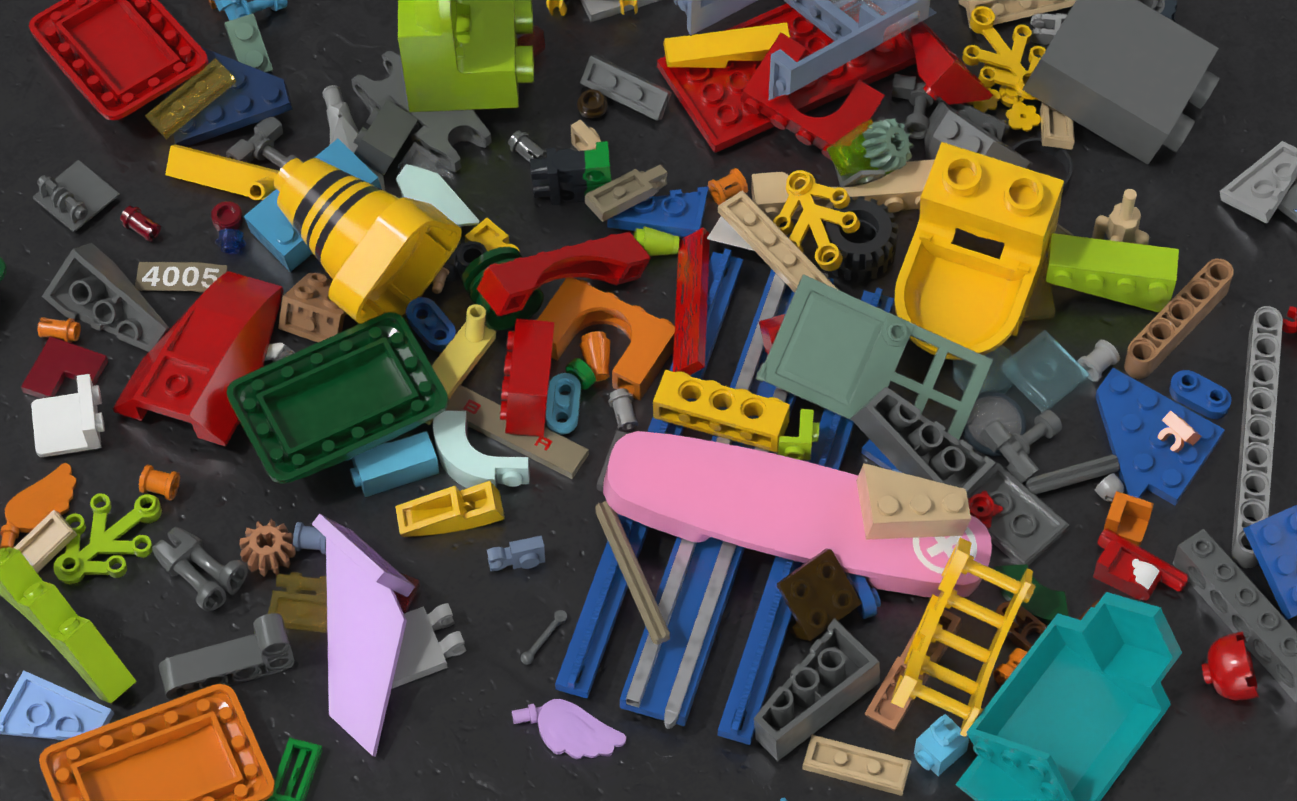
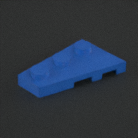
M708 186L698 187L697 192L682 193L681 189L670 190V195L652 196L607 219V227L635 231L636 228L643 229L646 226L675 236L686 237L702 228L708 198Z

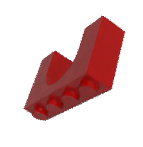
M780 32L744 88L740 101L744 102L743 105L749 111L755 114L760 112L770 118L769 121L775 127L782 130L786 128L795 133L796 138L803 144L809 146L813 144L822 150L821 152L825 157L833 161L831 149L834 147L855 146L880 107L885 95L858 80L839 110L825 117H810L799 112L792 105L786 94L769 100L771 54L781 49L794 61L798 62L803 59L806 47Z

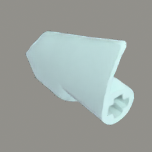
M406 164L397 176L396 181L401 190L402 198L407 197L432 204L459 227L479 224L476 216L438 173Z

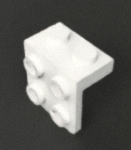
M90 374L77 376L78 393L37 399L32 402L35 450L39 457L101 448L100 432H104L105 427L102 412L98 413L97 405L102 404L99 385L93 386Z

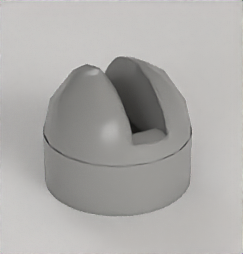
M1114 473L1104 478L1095 488V492L1108 502L1113 501L1116 491L1124 492L1123 483Z

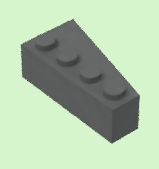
M888 387L883 388L851 417L853 422L892 464L904 474L964 488L967 492L996 463L987 456L983 458L972 450L973 446L963 439L959 441L944 431L946 428L937 421L931 422L920 414L921 410Z
M834 618L828 626V631L820 640L817 639L810 648L808 656L801 664L795 666L786 683L782 687L779 686L754 717L755 739L779 761L880 683V662Z

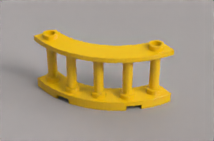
M960 537L941 574L943 578L938 587L941 593L939 597L932 594L904 661V664H906L904 675L898 677L891 703L904 708L909 697L912 699L918 697L963 718L960 735L966 737L968 729L984 710L981 708L983 697L1007 633L1022 601L1025 603L1029 602L1035 585L1031 583L1033 571L1028 568L1021 581H1018L974 561V556L970 555L972 542ZM968 572L1014 593L1004 616L957 595L958 591L953 588L960 573L966 575ZM953 607L998 628L989 650L942 629L943 625L938 622L944 608L950 609ZM938 641L983 662L976 682L930 661V656L926 655L930 642L935 644ZM923 673H926L971 694L968 705L923 685V681L918 679L919 674L923 675Z

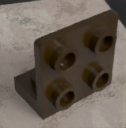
M827 548L777 583V588L795 618L789 625L790 633L793 637L811 641L828 629L834 618L839 621L862 604L833 551Z

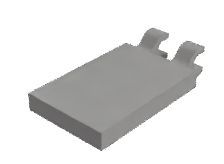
M448 603L436 607L429 614H426L424 606L404 613L407 622L391 689L448 668L446 658L466 652L465 643L460 631L447 635L440 642H438L434 633L435 630L447 628L455 624Z

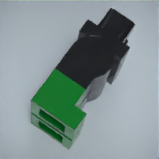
M608 141L596 142V149L574 151L565 148L556 152V148H547V158L530 159L534 198L551 197L552 205H561V201L567 203L585 202L587 193L611 182Z

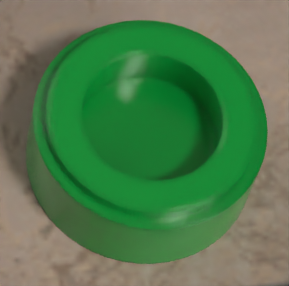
M574 358L566 365V373L578 378L581 389L586 390L596 382L594 372L583 360Z

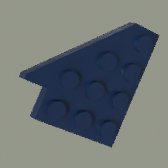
M203 47L201 48L208 57L206 68L164 93L175 143L184 147L293 110L288 88L283 79Z

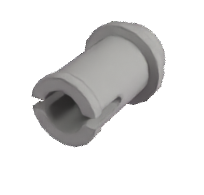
M624 388L611 392L608 403L614 409L619 431L627 432L635 429V426L638 427L639 423L632 405L634 397Z

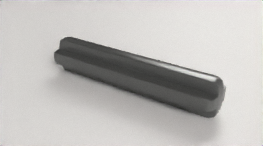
M1109 455L1028 478L1025 481L1026 488L1036 495L1117 472L1120 470V465L1116 455Z

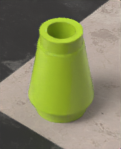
M646 226L643 229H635V239L649 256L678 253L679 236Z

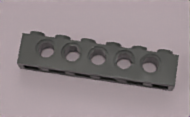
M1202 529L1178 545L1173 565L1188 574V582L1233 633L1244 632L1247 643H1245L1247 649L1297 704V632L1205 529Z

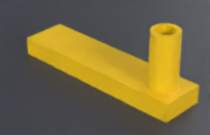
M174 144L170 146L165 175L248 196L252 200H264L276 190L274 180L279 171Z

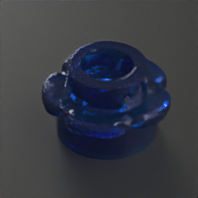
M236 229L220 230L218 239L215 240V244L221 246V251L225 253H238L240 248L246 245L245 240H243L244 233Z

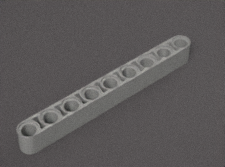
M1263 306L1255 312L1248 338L1231 551L1233 561L1242 568H1253L1259 563L1253 550L1243 547V545L1251 546L1243 528L1268 518L1283 324L1282 314L1271 306ZM1253 433H1258V434H1260V435H1262V436L1259 437V436L1254 435ZM1251 461H1257L1260 464H1254ZM1248 489H1255V490H1257L1259 493L1251 492V491L1248 490ZM1246 517H1252L1257 521H1250Z

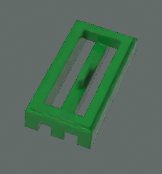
M289 737L274 778V792L268 801H305L323 752L321 745ZM295 748H299L300 752L285 794L281 795L279 793ZM308 751H311L312 753L307 764L305 773L303 775L300 787L298 789L296 798H293L292 796L296 788L299 776L301 774L303 765L305 763Z

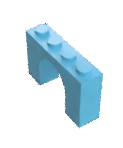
M427 431L394 442L383 443L348 459L352 460L354 468L350 469L355 487H362L365 497L439 474L437 456Z

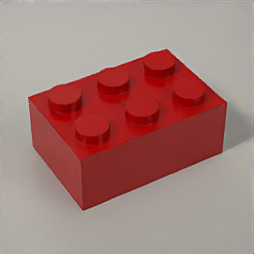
M516 318L515 331H508L507 350L513 351H507L505 357L504 375L510 376H504L501 400L507 401H501L500 420H506V434L544 437L555 322Z

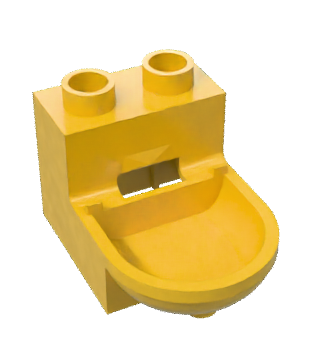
M941 142L920 197L919 222L897 278L894 296L896 315L981 355L994 351L1011 335L1017 336L1049 250L1051 235L1055 233L1057 228L1064 180ZM959 228L978 237L1004 243L1000 259L952 244L956 229ZM912 336L909 337L921 349L930 354H936L938 348ZM947 353V356L945 358L952 360H963L950 353Z

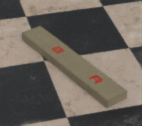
M462 385L457 387L450 397L445 411H466L468 427L573 479L588 457L589 450L547 428L544 429V437L506 434V420H500L501 405Z

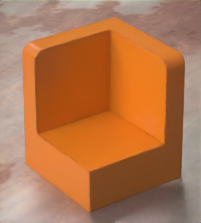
M1116 491L1106 518L1104 530L1110 529L1132 543L1141 545L1154 504Z

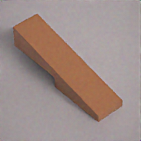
M945 609L943 610L938 623L943 625L942 629L956 635L962 626L961 618ZM917 629L901 656L896 658L865 712V716L894 732L915 700L909 697L904 708L891 703L898 677L904 675L906 669L904 661ZM938 641L935 644L930 642L926 655L930 656V661L938 664L948 646ZM923 673V675L919 674L918 679L922 680L924 685L930 675Z

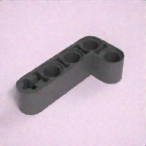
M271 613L257 618L253 623L255 634L163 660L159 664V671L166 697L174 700L215 684L232 686L279 673L292 667L294 657L282 615Z

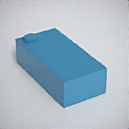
M339 138L315 157L382 189L379 178ZM276 189L249 211L244 218L250 232L291 272L313 253L278 207L277 198L279 191Z

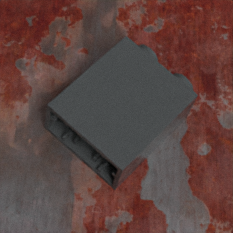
M1076 0L1022 90L1142 162L1149 164L1161 145L1176 153L1184 142L1195 121L1184 115L1182 111L1187 102L1201 109L1217 85L1220 77L1209 72L1207 68L1219 48L1138 0Z

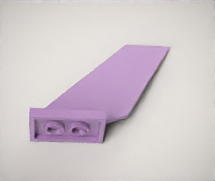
M319 514L312 525L326 537L329 716L365 750L376 757L407 622L394 591L408 597L415 586L351 529Z

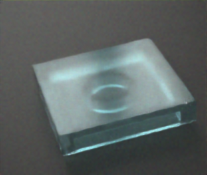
M1046 330L1002 363L999 368L1041 412L1051 409L1090 375Z

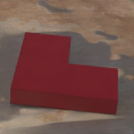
M50 336L21 386L22 391L40 399L55 397L65 377L77 381L78 375L90 374L93 386H95L108 363V358L101 353Z

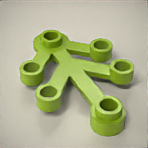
M102 493L94 495L90 501L94 513L90 544L80 551V537L86 530L84 518L76 513L67 516L65 521L69 525L74 522H80V525L72 528L77 536L66 545L65 553L60 555L54 563L56 577L64 583L75 584L80 582L85 575H110L113 578L124 576L127 572V565L125 559L120 555H113L106 562L91 560L98 554H132L141 558L149 556L152 553L153 546L148 536L138 535L132 541H119L117 539L140 521L143 523L157 521L162 514L159 499L150 494L141 495L135 501L134 509L106 530L107 514L112 508L110 499ZM99 502H105V503H106V505H105L104 507H101V508H97V507H96V505H97ZM145 504H152L149 508H142ZM141 543L148 544L144 549L137 548ZM75 564L73 568L65 569L67 565ZM114 564H122L117 570L111 569Z

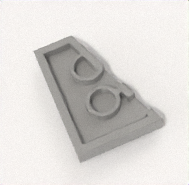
M1280 142L1220 190L1221 201L1267 224L1297 178V148L1286 142Z

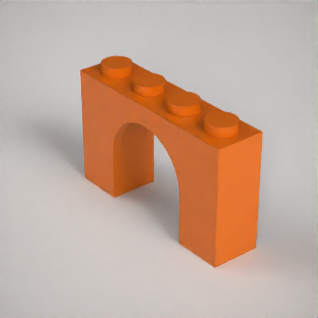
M566 278L537 319L555 322L552 358L557 361L575 335L582 329L595 324H608L621 329L631 342L612 370V386L614 389H627L639 401L674 351L675 326L667 319H659L648 314L640 306L627 304L610 292H602L592 287L589 282L583 279Z

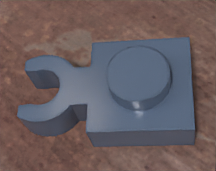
M542 536L509 542V547L506 548L493 547L487 550L490 571H498L509 565H512L513 569L521 567L529 569L545 562Z

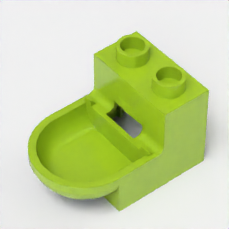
M398 0V42L409 112L518 108V83L534 82L533 46H518L517 35L533 34L532 0Z

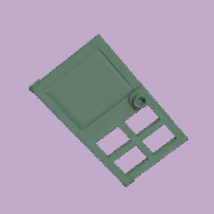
M803 274L766 361L762 363L760 370L757 372L756 380L771 384L853 421L851 417L883 388L888 387L891 381L918 394L914 406L921 410V415L928 399L955 410L956 413L947 433L959 440L993 360ZM910 336L938 348L923 384L895 372ZM947 353L975 365L961 401L933 389Z

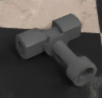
M895 74L892 97L909 99L910 103L914 106L913 114L906 118L904 131L905 133H911L910 138H925L930 123L929 119L925 116L926 108L932 106L933 103H939L942 99L939 97L935 101L923 89L926 84L915 82L916 76Z
M273 116L262 120L254 127L255 135L248 141L240 139L226 152L227 158L250 163L255 158L259 161L267 158L279 166L280 169L290 160L298 158L295 155L286 157L274 149V141L283 134L282 124Z
M1045 410L1035 417V426L1023 435L1018 433L1011 435L999 419L986 427L980 434V437L993 453L999 450L1010 463L1006 469L1022 484L1028 478L1033 477L1039 470L1028 456L1030 453L1029 446L1042 436L1052 438L1062 430L1060 419L1051 410Z

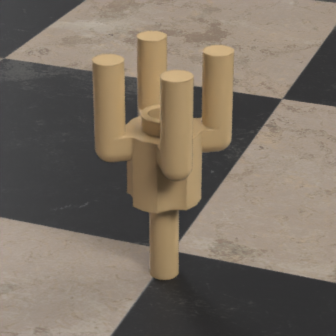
M1127 189L1124 191L1122 203L1114 206L1113 212L1109 217L1100 215L1096 218L1092 238L1104 240L1106 234L1107 238L1111 241L1148 245L1149 235L1139 230L1141 213L1137 207H1134L1137 196L1135 190Z

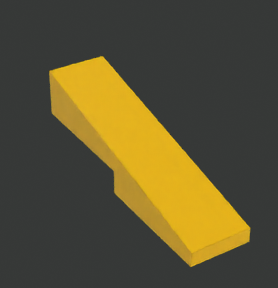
M786 22L695 34L692 36L665 38L663 45L667 67L726 68L728 60L762 61L780 32L790 37L788 24Z

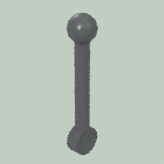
M556 611L554 621L529 651L522 653L520 659L523 664H531L534 660L533 655L556 627L566 623L567 613L565 611Z

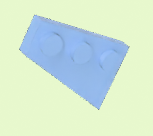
M23 670L0 712V734L66 740L109 724L114 712L110 708Z

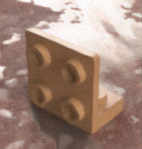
M308 273L283 295L278 329L315 342H321L341 333L347 313L328 297V291L333 280L320 273Z

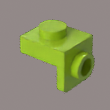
M801 409L799 437L780 436L778 455L798 460H811L812 442H818L820 424L813 422L814 410Z

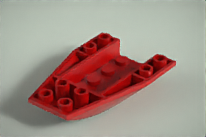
M230 271L221 275L141 360L112 408L113 411L141 421L148 410L192 423L197 438L226 446L240 423L228 401L227 388L237 378L263 367L284 292L283 287Z

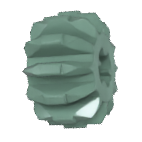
M894 118L879 120L869 125V129L863 133L865 142L861 146L866 148L867 153L864 157L871 159V167L888 172L901 169L906 165V161L912 158L909 150L914 145L909 142L908 137L911 133H905L904 123H897Z

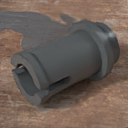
M518 130L508 141V145L511 146L510 150L513 153L518 152L529 162L530 159L547 157V152L529 139L527 132Z

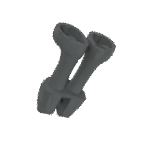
M176 526L167 533L176 548H173L162 539L152 547L157 560L170 576L180 574L198 592L196 597L198 606L208 612L221 607L226 601L225 591L230 595H234L247 576L248 568L242 561L233 560L225 566L220 564L203 549V541L200 538ZM195 562L202 569L208 572L220 585H218L214 581H208L207 579H205L192 566V564Z

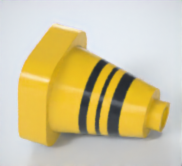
M294 158L280 169L274 180V187L279 191L277 198L278 207L333 280L328 291L329 299L359 324H363L365 321L388 312L397 313L405 317L407 305L412 300L422 296L452 255L461 238V228L432 204L407 197L398 198L318 158H313L306 162H302L299 158Z

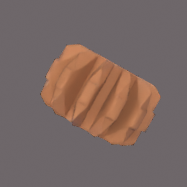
M272 519L266 526L257 521V529L254 530L246 527V537L240 538L241 559L244 563H247L248 569L251 572L259 569L260 574L264 577L268 570H273L278 575L279 566L289 568V558L295 557L296 550L295 546H293V534L288 533L287 526L284 523L276 527L275 521Z

